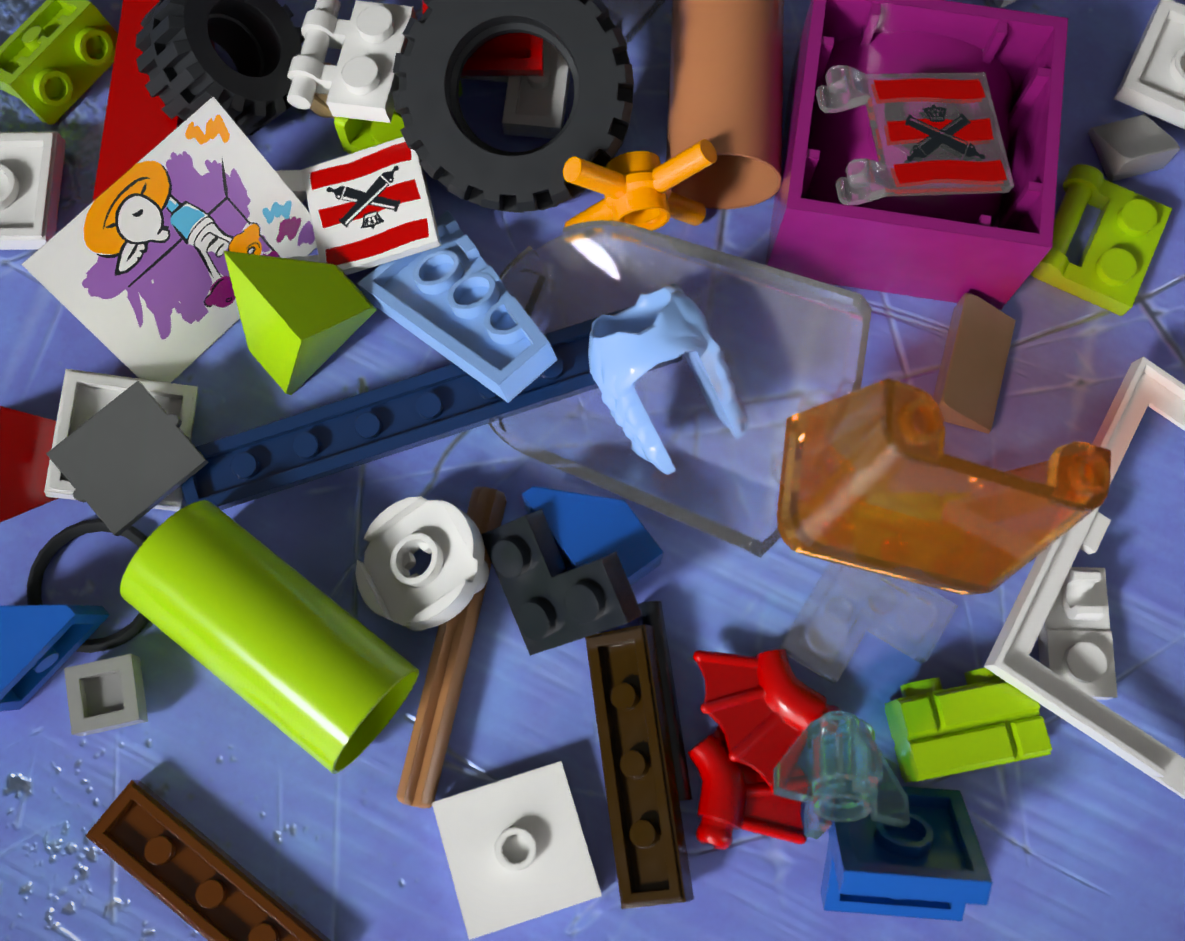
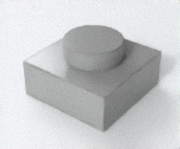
M127 654L64 668L72 735L86 736L148 722L139 656Z

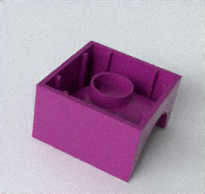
M811 0L792 67L782 139L781 186L774 198L764 274L958 303L964 293H970L1001 310L1052 249L1068 18L947 0ZM916 78L979 79L986 98L978 99L980 105L936 107L947 108L945 119L955 120L960 114H963L968 120L990 118L994 140H987L988 147L976 148L979 154L985 155V159L982 160L979 156H972L970 158L977 162L1001 160L1007 180H1000L1001 187L993 188L928 186L894 191L888 171H895L893 164L906 163L907 154L912 152L913 146L885 149L882 129L888 128L887 121L907 120L909 114L918 119L916 116L926 115L922 109L932 107V105L874 107L869 88H876L874 80ZM910 118L911 121L923 125L921 122ZM937 150L925 161L954 159Z

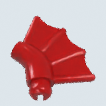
M784 649L769 650L756 656L704 650L694 652L693 659L697 662L705 679L704 703L700 706L701 712L708 714L722 729L729 750V759L732 762L742 763L757 771L769 785L770 791L775 795H779L782 793L807 738L815 734L823 741L834 739L840 730L836 726L839 721L841 722L844 719L842 710L835 705L827 704L825 696L796 678Z
M719 725L713 734L705 737L687 752L697 767L702 780L697 817L701 819V822L695 833L698 842L714 845L713 848L725 850L732 844L733 830L739 829L800 845L807 841V835L804 833L801 819V804L809 783L803 779L795 766L782 793L775 795L770 791L769 785L757 771L742 763L732 762L729 759L726 738Z

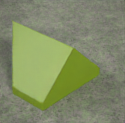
M223 251L248 350L286 394L292 395L377 311L346 274L334 264Z

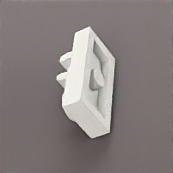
M1071 567L1038 636L1039 659L1041 664L1098 700L1118 697L1112 631L1110 630L1105 568Z

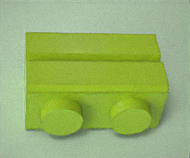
M986 668L965 672L964 676L967 685L944 690L940 677L900 685L903 698L885 703V713L891 737L895 742L894 749L902 779L905 783L916 782L1051 755L1052 746L1044 718L1039 713L1040 704Z

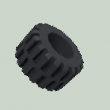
M160 0L140 23L143 29L136 36L135 47L143 53L136 60L139 72L148 74L150 78L145 87L152 98L159 96L166 104L161 110L170 119L177 115L185 121L211 97H214L246 136H251L292 106L287 101L292 80L287 78V74L293 57L300 55L302 50L301 43L304 42L305 38L301 33V27L293 25L290 18L294 14L286 4L282 7L276 0ZM210 40L220 45L229 54L237 71L230 68L219 57Z

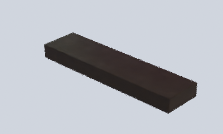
M644 624L585 637L621 908L628 909L674 904L694 900L654 626Z

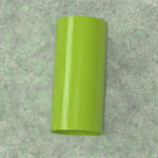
M201 500L191 503L165 520L141 545L122 577L120 594L125 601L332 774H337L349 766L376 739L402 706L418 679V668L210 501Z

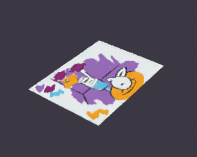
M211 97L21 265L139 379L171 383L240 319L223 251L289 258L308 256L317 246L310 212L218 101Z

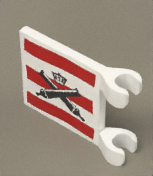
M404 137L302 170L276 171L301 203L307 199L318 255L295 256L288 259L334 264L346 275L441 246L424 169L420 166L421 160L414 150L408 148Z

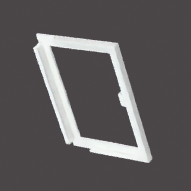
M1142 357L1131 363L984 667L1185 799V758L1029 656L1079 550L1081 549L1088 555L1097 552L1111 522L1109 518L1098 512L1147 407L1149 406L1185 431V384L1145 357Z

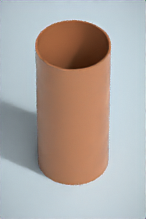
M672 0L666 161L702 139H707L712 143L717 153V161L672 187L671 192L700 202L708 209H738L764 202L779 190L782 179L784 0Z

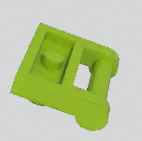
M1086 164L1074 165L1069 169L1063 183V189L1066 193L1054 219L1052 249L1030 275L1103 309L1123 316L1134 304L1172 208L1105 180L1101 171L1093 166ZM1087 204L1101 211L1079 263L1075 265L1069 262L1065 254Z

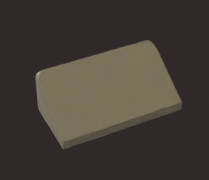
M964 293L954 307L928 417L989 434L993 425L1016 320L976 295Z

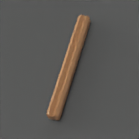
M475 487L472 490L467 515L474 521L481 534L501 526L507 502L505 494L489 487ZM485 548L484 561L487 563L490 573L492 562ZM486 585L481 591L473 595L471 601L459 614L438 626L396 795L397 800L402 804L425 809L430 808L432 802L435 801Z

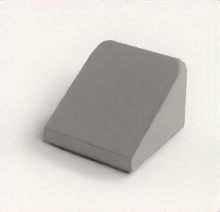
M1145 114L1093 127L1088 131L1104 172L1110 182L1163 169L1180 150L1176 140Z

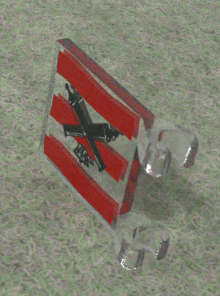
M837 65L828 69L826 73L827 86L821 85L816 90L818 105L824 113H838L865 104L868 112L879 163L870 159H854L848 163L845 170L847 177H840L836 181L837 195L840 202L844 205H858L891 196L1008 193L1014 187L985 73L865 74L847 65Z

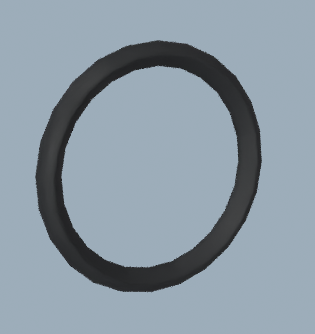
M100 518L81 521L66 527L53 536L39 551L31 566L27 581L28 605H43L41 584L44 571L51 558L62 546L86 533L100 531L112 533ZM130 526L121 534V536L128 538L137 545L138 548L148 538L134 526ZM139 613L130 624L119 632L104 638L87 639L76 651L93 653L113 649L127 643L139 634L150 621Z

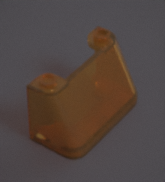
M887 378L787 417L777 507V527L782 540L788 547L804 556L960 595L990 593L999 588L1103 504L1108 496L1111 480V450L1087 442L1075 441L1056 448L1048 461L1005 472L944 454V417L937 402L930 394L918 387Z

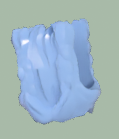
M675 283L648 294L641 293L634 306L615 315H600L592 322L588 350L590 373L602 391L603 403L609 407L610 415L622 427L625 436L632 440L631 449L638 456L651 462L658 470L667 475L675 472L676 469L635 389L638 380L655 365L675 359L683 354L713 415L730 429L736 439L744 436L748 429L747 413L743 403L736 394V386L732 382L731 370L725 362L724 352L721 351L720 346L713 340V335L709 331L703 312L694 301L685 295L682 288Z

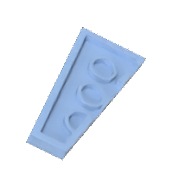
M447 210L436 219L441 246L381 264L358 282L357 285L371 304L509 403L558 359L549 341L517 299L509 294L500 277L483 260L474 243L467 234L464 235L454 217Z

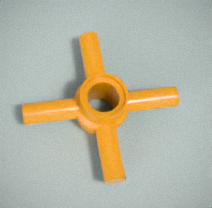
M702 139L662 164L659 156L649 151H632L621 154L610 160L606 167L576 156L569 158L563 168L564 179L569 183L604 194V199L565 222L567 236L572 241L579 242L613 221L618 231L628 234H640L656 230L664 226L670 218L693 226L699 225L706 215L705 206L700 202L671 192V188L717 161V153L714 146L707 139Z

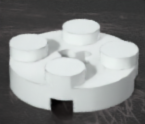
M422 496L402 499L386 508L374 519L363 538L369 542L364 555V563L357 560L355 573L359 592L367 606L375 614L413 631H423L439 626L454 618L468 605L473 595L485 587L489 578V568L484 561V542L474 521L451 503L443 500H426ZM419 549L432 554L427 570L421 575L415 573L410 576L409 570L416 564L413 554Z

